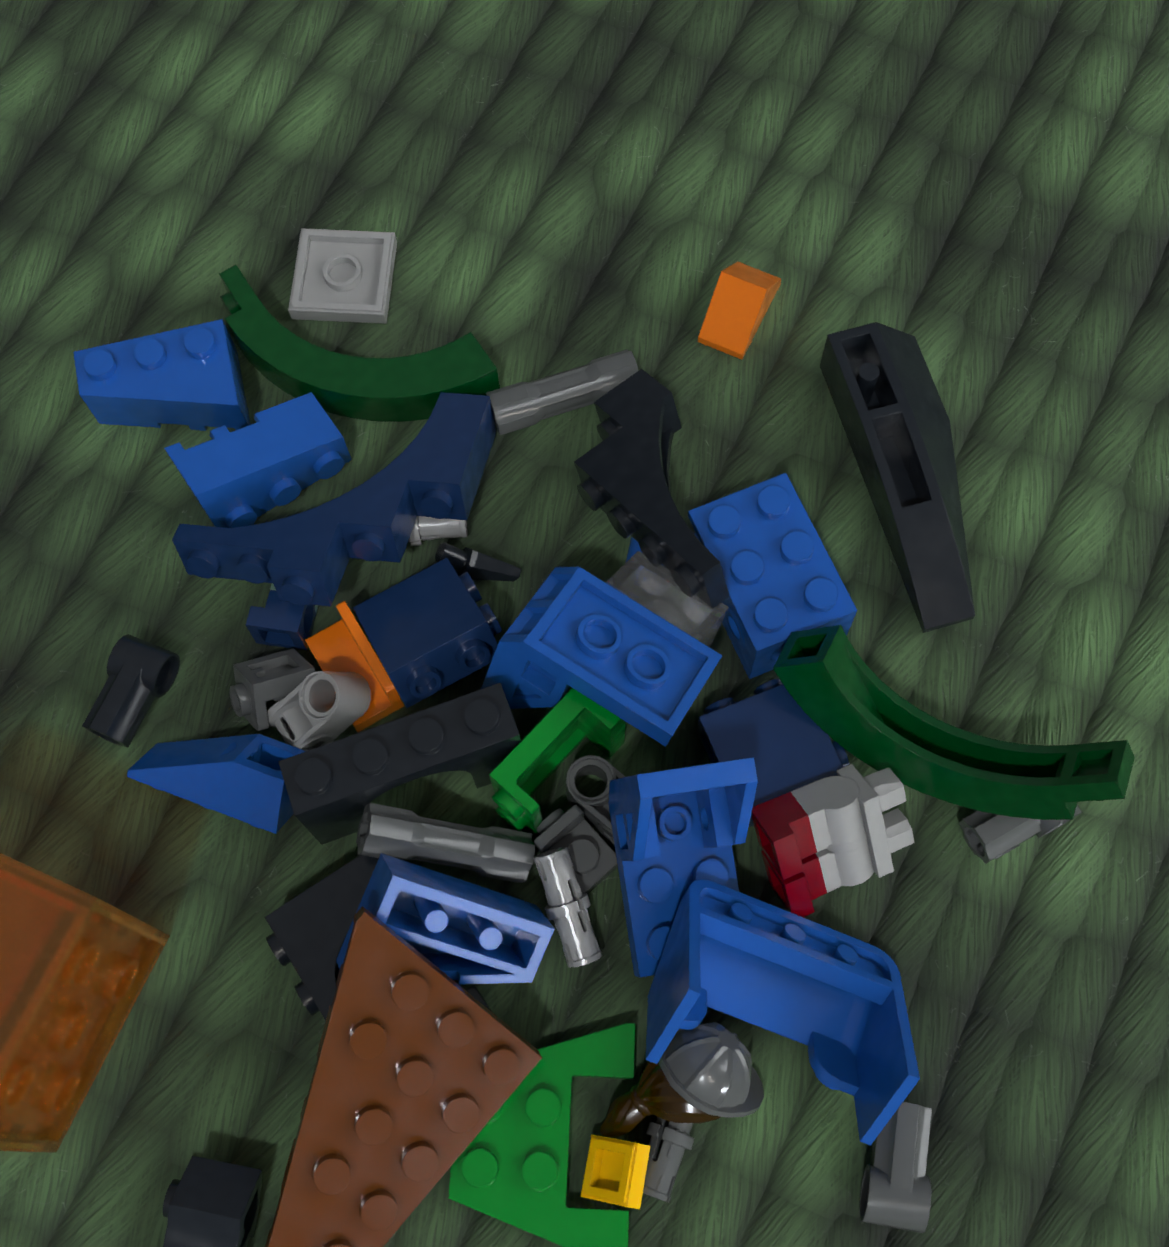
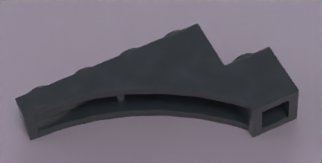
M640 369L594 402L601 422L597 425V430L603 441L574 461L581 483L577 485V489L584 502L593 511H597L600 508L607 514L611 525L620 536L625 539L631 536L638 542L641 551L652 565L659 567L663 564L671 572L675 583L688 597L696 594L711 609H714L730 597L720 561L696 538L681 517L671 497L669 476L671 445L674 433L682 428L674 398L670 390Z

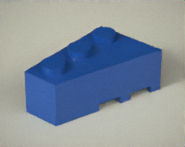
M223 319L73 352L79 395L99 424L161 428V423L189 425L191 430L206 431L207 426L221 427L225 425L227 428L238 430L251 425L237 349Z
M312 392L255 413L254 420L256 423L236 431L229 432L225 425L210 430L212 440L184 450L180 442L164 448L215 527L236 528L253 525L257 517L275 506H283L292 502L303 489L320 479L333 477L343 468L344 464L352 460L344 437Z
M383 853L380 854L356 911L357 913L364 906L452 980H457L459 984L532 983L555 930L535 904ZM353 921L336 959L339 970L344 962L354 925Z

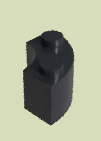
M192 1156L181 1180L173 1179L165 1195L163 1216L168 1218L163 1247H246L249 1238L254 1237L261 1195L262 1170Z

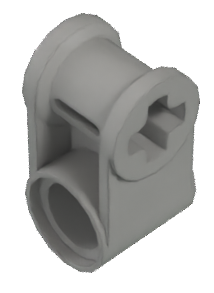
M313 672L306 676L285 698L270 707L267 711L269 727H276L286 744L304 751L332 743L334 739L368 710L371 701L370 687L365 678L355 672Z

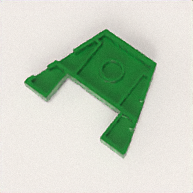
M625 1023L537 1049L542 1059L452 1164L448 1199L562 1247H628L629 1210L568 1207L567 1184L573 1077L634 1079L635 1023Z

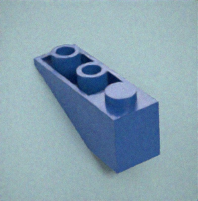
M262 734L157 743L127 770V777L147 784L154 789L165 791L199 804L206 809L214 810L246 822L253 827L277 834L294 814L278 761L306 751Z

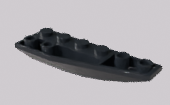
M877 322L828 334L820 368L922 632L925 633L972 620L975 617L950 420L915 336Z

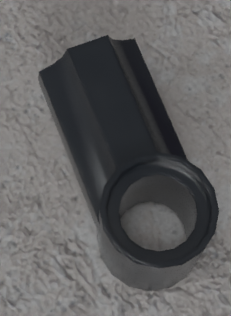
M124 635L117 641L111 651L107 663L109 678L82 727L106 741L128 748L155 697L160 698L164 696L173 685L180 667L179 655L132 635Z

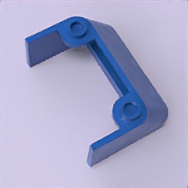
M696 880L691 883L679 904L648 993L645 1060L657 1064L679 1029L689 1030L698 1027L707 1013V1007L807 1045L809 1061L818 1080L830 1089L840 1090L854 1096L860 1142L872 1145L920 1080L900 971L895 962L881 949L716 882Z

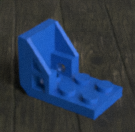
M579 566L555 567L498 642L481 689L501 683L510 709L555 707L569 688L572 687L666 747L722 658V655Z
M754 757L637 774L610 780L608 805L634 976L641 978L655 975L679 904L692 882L696 880H709L739 892L732 845L746 842L758 783Z

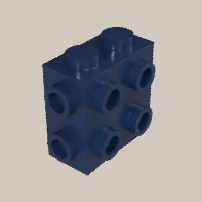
M448 558L353 607L406 708L490 664L498 645L494 636L502 632L500 624L488 603L480 607L477 606L476 602L482 600L469 573L465 572L458 576Z
M779 678L757 687L754 690L755 695L736 703L734 698H725L709 705L703 711L705 715L700 716L696 733L710 764L754 757L758 783L753 807L820 779L838 776L837 770L850 765L844 748L836 741L831 742L829 735L801 709ZM752 816L750 818L749 827L754 826Z

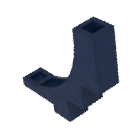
M441 392L429 419L415 439L398 457L363 484L313 509L270 522L236 528L179 524L172 541L187 574L196 575L201 578L216 577L245 580L255 584L273 583L279 600L282 602H290L300 606L310 604L331 607L350 558L401 563L417 516L436 519L468 520L496 435L490 396Z

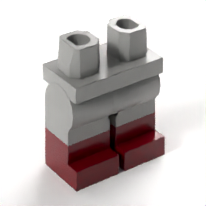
M853 764L837 770L838 776L820 779L752 808L751 816L758 842L762 849L761 853L770 886L788 912L801 917L808 916L815 912L812 900L841 886L862 884L874 872L879 878L894 872L891 853L915 843L908 819L898 808L882 814V812L907 801L902 782L889 767L863 777Z

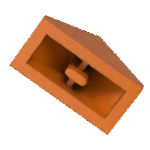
M738 261L722 270L702 324L698 342L742 360L781 285L782 279Z

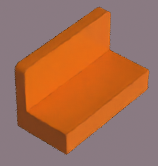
M343 601L336 605L342 620L307 638L305 641L322 671L355 672L362 675L368 682L371 690L369 708L363 716L353 723L356 731L360 732L404 707V704L347 603Z

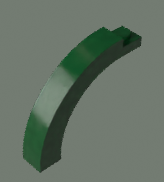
M237 265L219 273L227 291L220 298L230 316L224 319L236 345L248 361L266 379L295 398L312 392L326 412L353 419L377 422L429 419L441 392L486 396L487 392L500 389L496 366L471 332L444 346L409 356L393 358L348 356L313 345L281 325L258 299Z
M841 625L791 632L773 667L784 687L801 709L834 741L877 771L889 767L902 784L923 794L981 812L1041 820H1073L1078 802L1125 799L1135 759L1128 740L1073 745H1028L1000 741L956 728L918 709L882 682L855 651Z

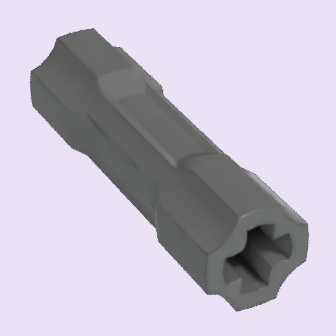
M626 349L594 359L583 366L531 382H519L487 392L486 396H490L497 432L500 435L536 425L540 420L594 404L600 397L638 372L637 362L632 351Z
M368 803L365 806L356 839L358 855L379 858L380 854L383 853L404 861L417 860L474 871L481 877L515 883L527 881L535 855L532 833L495 826L478 828L420 817L411 810Z

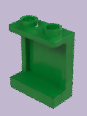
M572 688L489 774L495 793L491 798L498 805L495 809L496 812L514 830L521 831L526 827L537 836L539 833L536 829L542 822L539 804L530 796L585 738H588L611 758L625 743L626 722Z

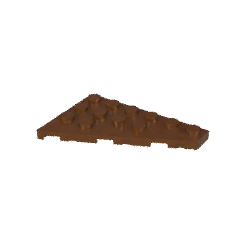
M364 906L354 915L353 929L344 962L339 970L333 1003L329 1007L317 1052V1062L308 1095L303 1103L297 1136L293 1140L281 1185L280 1199L271 1230L269 1229L265 1247H384L542 1059L539 1051Z

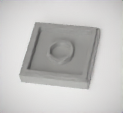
M301 228L288 308L291 319L387 324L397 248L395 232Z

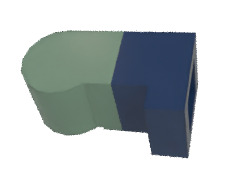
M272 583L265 608L251 606L245 625L257 644L307 651L308 645L305 640L311 637L318 605L308 604L300 606L290 602H282L279 600Z

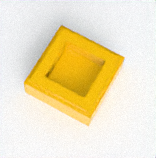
M591 1134L580 1197L640 1209L650 1146Z

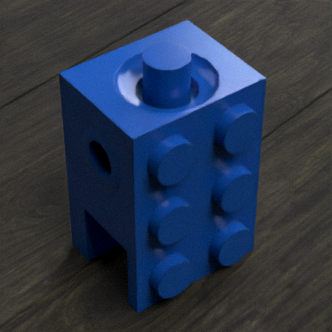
M787 473L688 511V517L696 531L694 535L720 561L730 597L716 606L715 609L749 679L773 670L791 632L841 625L847 636L857 609Z

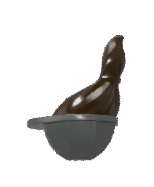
M716 1022L700 1024L698 1027L689 1030L679 1029L659 1062L655 1064L647 1061L638 1084L632 1086L630 1092L620 1095L612 1102L608 1109L607 1117L600 1127V1133L605 1137L622 1136L629 1133L646 1116L653 1114L674 1123L701 1124L717 1120L721 1117H744L755 1113L763 1101L764 1090L756 1070L752 1067L750 1052L740 1041L736 1033L730 1032Z

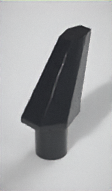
M445 542L440 544L435 555L436 562L448 558L458 576L468 572L473 580L514 582L520 577L521 568L465 547L461 550Z

